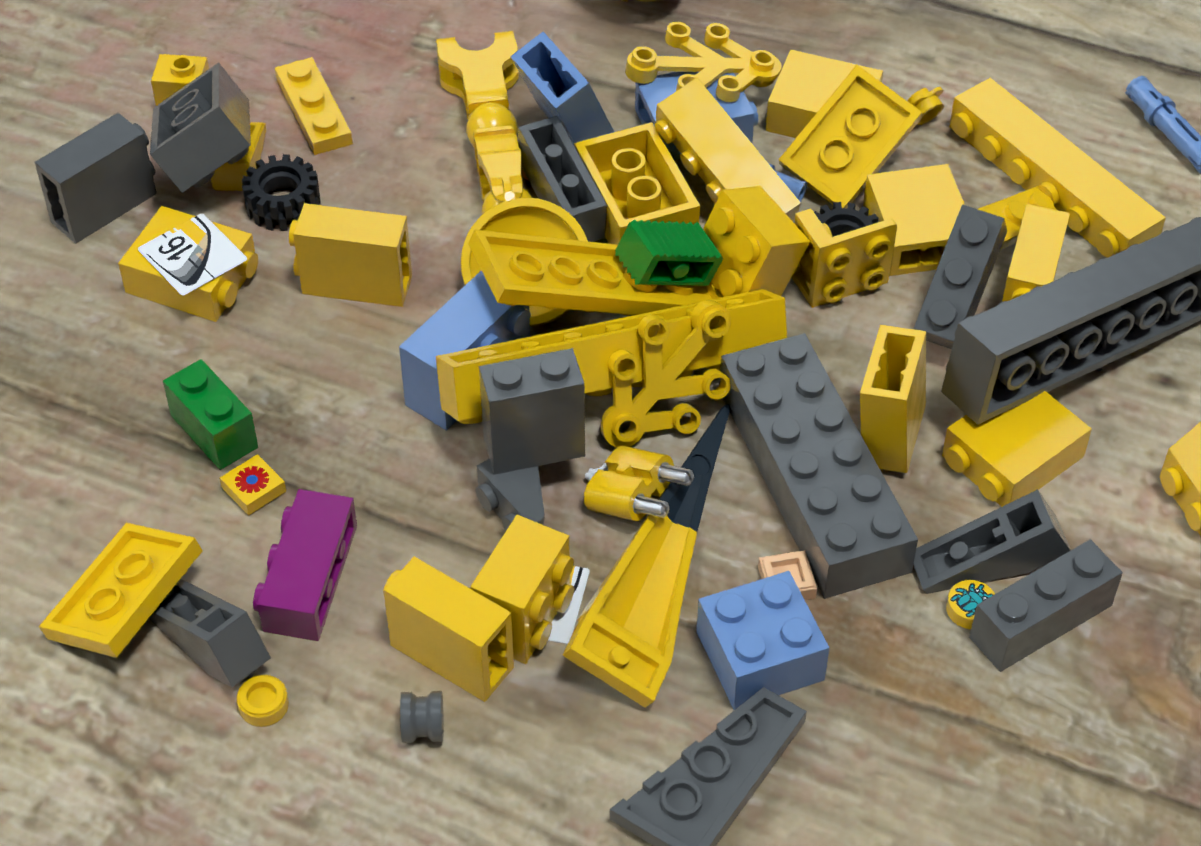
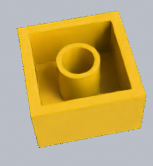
M761 186L722 190L703 228L723 257L722 263L711 280V283L723 297L765 289L782 296L811 242Z
M520 515L515 516L471 584L470 589L511 612L514 660L527 664L535 649L541 650L546 645L552 631L551 622L557 612L564 613L572 601L574 586L570 585V574L573 569L574 558L570 557L569 535Z

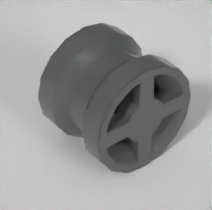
M431 691L428 696L416 697L412 692H401L400 726L402 743H413L418 737H428L432 742H443L444 712L442 691Z

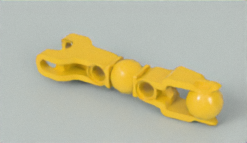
M513 31L494 33V43L488 48L479 51L466 50L460 47L455 37L436 39L441 87L451 94L460 96L465 104L468 119L466 134L475 150L483 201L482 214L504 201L517 198H532L528 190L524 189L522 185L521 149H519L516 136L518 125L516 118L509 110L507 90L513 87L519 79V71L510 57L518 51Z

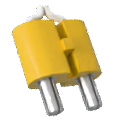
M618 446L600 468H590L589 472L585 474V479L589 480L584 492L585 506L591 511L633 521L641 520L646 514L664 518L669 512L668 502L653 499L650 496L660 497L670 482L688 486L692 483L694 474L690 469L674 466L672 458L668 455L627 446Z

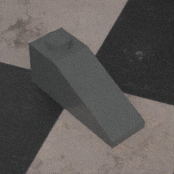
M1036 490L916 548L913 565L923 591L929 594L949 590L955 584L964 580H976L983 583L1027 574L1045 566L1071 551L1056 514L1039 490Z
M182 579L177 582L160 603L159 607L149 617L160 630L207 674L232 688L238 683L250 679L261 665L271 659L247 611Z

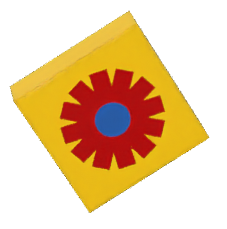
M258 454L220 477L222 489L248 516L286 492L285 481Z

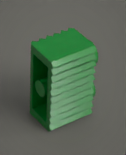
M634 219L629 222L615 249L616 256H619V262H623V267H627V273H631V279H635V285L709 286L723 261L722 255L698 222L692 224L691 221L687 224L684 221L682 223L677 221L673 223L671 221L667 223L661 221L658 223L656 220L651 223L650 220L645 222Z

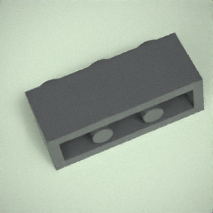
M558 116L518 127L521 167L537 197L554 203L570 213L580 224L588 242L605 238L607 204Z
M962 204L914 326L915 330L926 331V341L952 349L958 323L969 316H975L1007 234L1004 218Z
M1090 539L977 604L969 638L1001 672L1111 607L1123 572Z

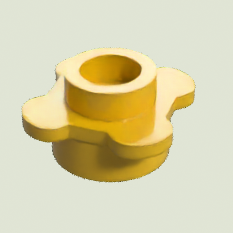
M936 87L932 91H929L927 88L920 89L908 99L910 104L922 112L923 117L917 123L918 125L925 124L934 119L944 109V104L939 99V96L944 91L941 87Z

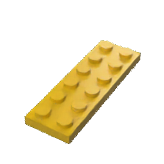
M474 230L468 243L497 303L510 306H537L548 309L560 308L583 310L585 312L619 313L629 316L723 297L711 282L709 286L635 285V279H631V273H627V267H623V262H619V256L615 254L617 244Z

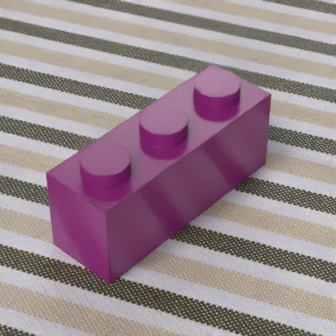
M298 489L292 507L286 506L281 520V539L279 544H272L268 554L267 578L265 583H258L253 597V610L259 612L263 632L319 641L357 529L354 498Z

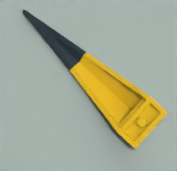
M729 404L724 405L719 410L681 466V468L693 471L694 479L692 483L686 486L670 482L659 499L668 502V514L664 518L653 515L647 516L577 619L578 624L562 654L565 658L644 708L654 702L672 662L689 567L713 469L731 410Z

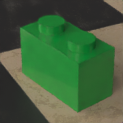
M202 359L163 380L170 415L219 470L224 469L259 448L251 411Z

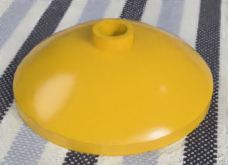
M517 198L504 201L482 214L466 236L461 253V271L464 284L466 285L481 271L468 244L474 230L588 241L576 219L554 203L537 198ZM529 306L531 314L530 327L552 322L566 314L570 309H548L545 307Z

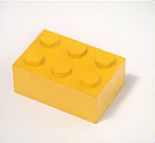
M652 122L574 143L575 149L607 204L605 237L609 244L618 245L629 222L634 219L645 222L650 220L651 223L655 220L658 223L661 221L665 223L671 221V223L676 221L682 223L684 221L686 224L690 221L692 224L699 223L700 204Z

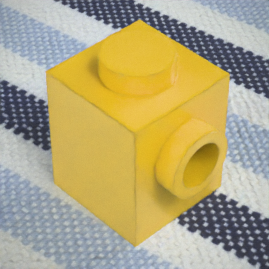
M159 54L151 79L156 106L209 70L207 57Z

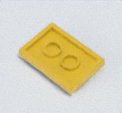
M856 64L778 159L779 164L799 180L806 181L807 186L831 204L841 202L842 208H848V202L853 203L865 188L867 175L876 174L922 119V112Z
M126 522L39 625V628L48 640L117 658L181 577L186 574L203 550L195 537Z

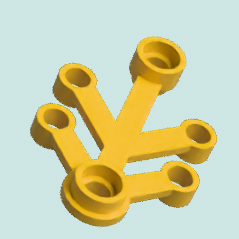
M672 22L667 26L665 42L671 47L680 48L693 57L657 56L653 49L640 46L628 55L625 68L626 76L633 82L640 84L653 82L657 78L658 71L698 72L696 75H681L678 78L676 91L696 77L706 88L718 79L716 96L722 101L734 102L739 99L740 93L750 85L757 87L771 85L779 77L782 65L779 59L768 51L757 50L751 52L729 38L730 30L723 24H709L706 28L704 43L712 49L722 50L732 58H724L691 38V29L685 23ZM725 73H739L736 76L724 75Z
M705 300L696 305L691 314L692 332L664 364L662 360V344L669 337V325L657 315H648L640 321L638 333L643 339V388L633 400L631 379L639 371L638 359L627 350L615 351L610 356L608 368L613 374V405L604 412L601 420V433L609 444L614 447H630L641 439L644 432L676 428L683 434L693 433L700 426L701 416L695 408L687 403L678 404L671 411L647 412L661 399L706 394L710 398L717 400L728 394L731 387L730 379L718 369L707 370L703 375L677 378L709 340L719 339L729 331L731 315L724 306L714 300ZM720 316L717 326L710 329L709 323L711 319ZM659 323L658 333L655 336L649 337V328L653 324ZM623 359H629L628 368L625 371L618 372L619 363ZM716 378H720L719 387L715 390H710L711 382ZM691 412L690 420L686 424L681 425L680 418L682 415ZM625 421H631L629 428L623 433H619L620 425Z

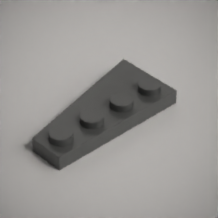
M763 687L717 724L716 730L700 743L695 741L683 750L681 758L661 773L658 770L644 781L642 789L627 801L623 798L610 808L609 819L653 846H716L803 726L807 711Z

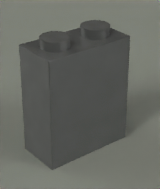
M116 113L35 161L50 221L75 244L157 194L153 178L155 168L149 159L147 151L149 139L139 124H132L120 113Z
M573 348L479 366L483 436L494 475L585 457V388Z

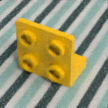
M811 208L795 213V225L811 242L794 271L792 279L812 308L829 302H837L844 297L865 290H874L888 283L898 227L892 218L832 237L828 225L821 223Z

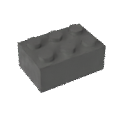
M220 63L211 67L153 108L150 155L182 193L191 186L198 188L207 183L215 174L214 170L226 162L228 164L236 163L246 155L249 150L248 147L251 146L249 99Z

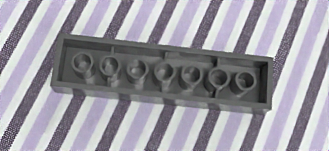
M1196 217L1190 222L1170 231L1166 230L1159 236L1140 244H1134L1120 253L1108 258H1102L1090 266L1076 272H1070L1058 280L1042 287H1035L1026 294L1010 301H1003L994 308L975 316H969L959 322L955 330V339L949 361L946 365V374L941 392L978 425L1031 400L1044 391L1049 392L1201 321V217Z

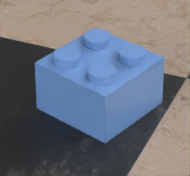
M790 571L698 599L696 632L733 710L763 687L777 695H781L825 681L830 648Z

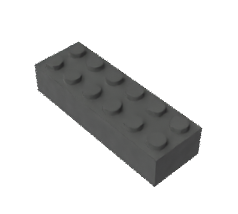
M806 334L722 355L720 371L730 379L731 384L730 391L723 397L726 405H730V414L799 550L806 551L814 580L823 598L826 599L912 573L918 538Z

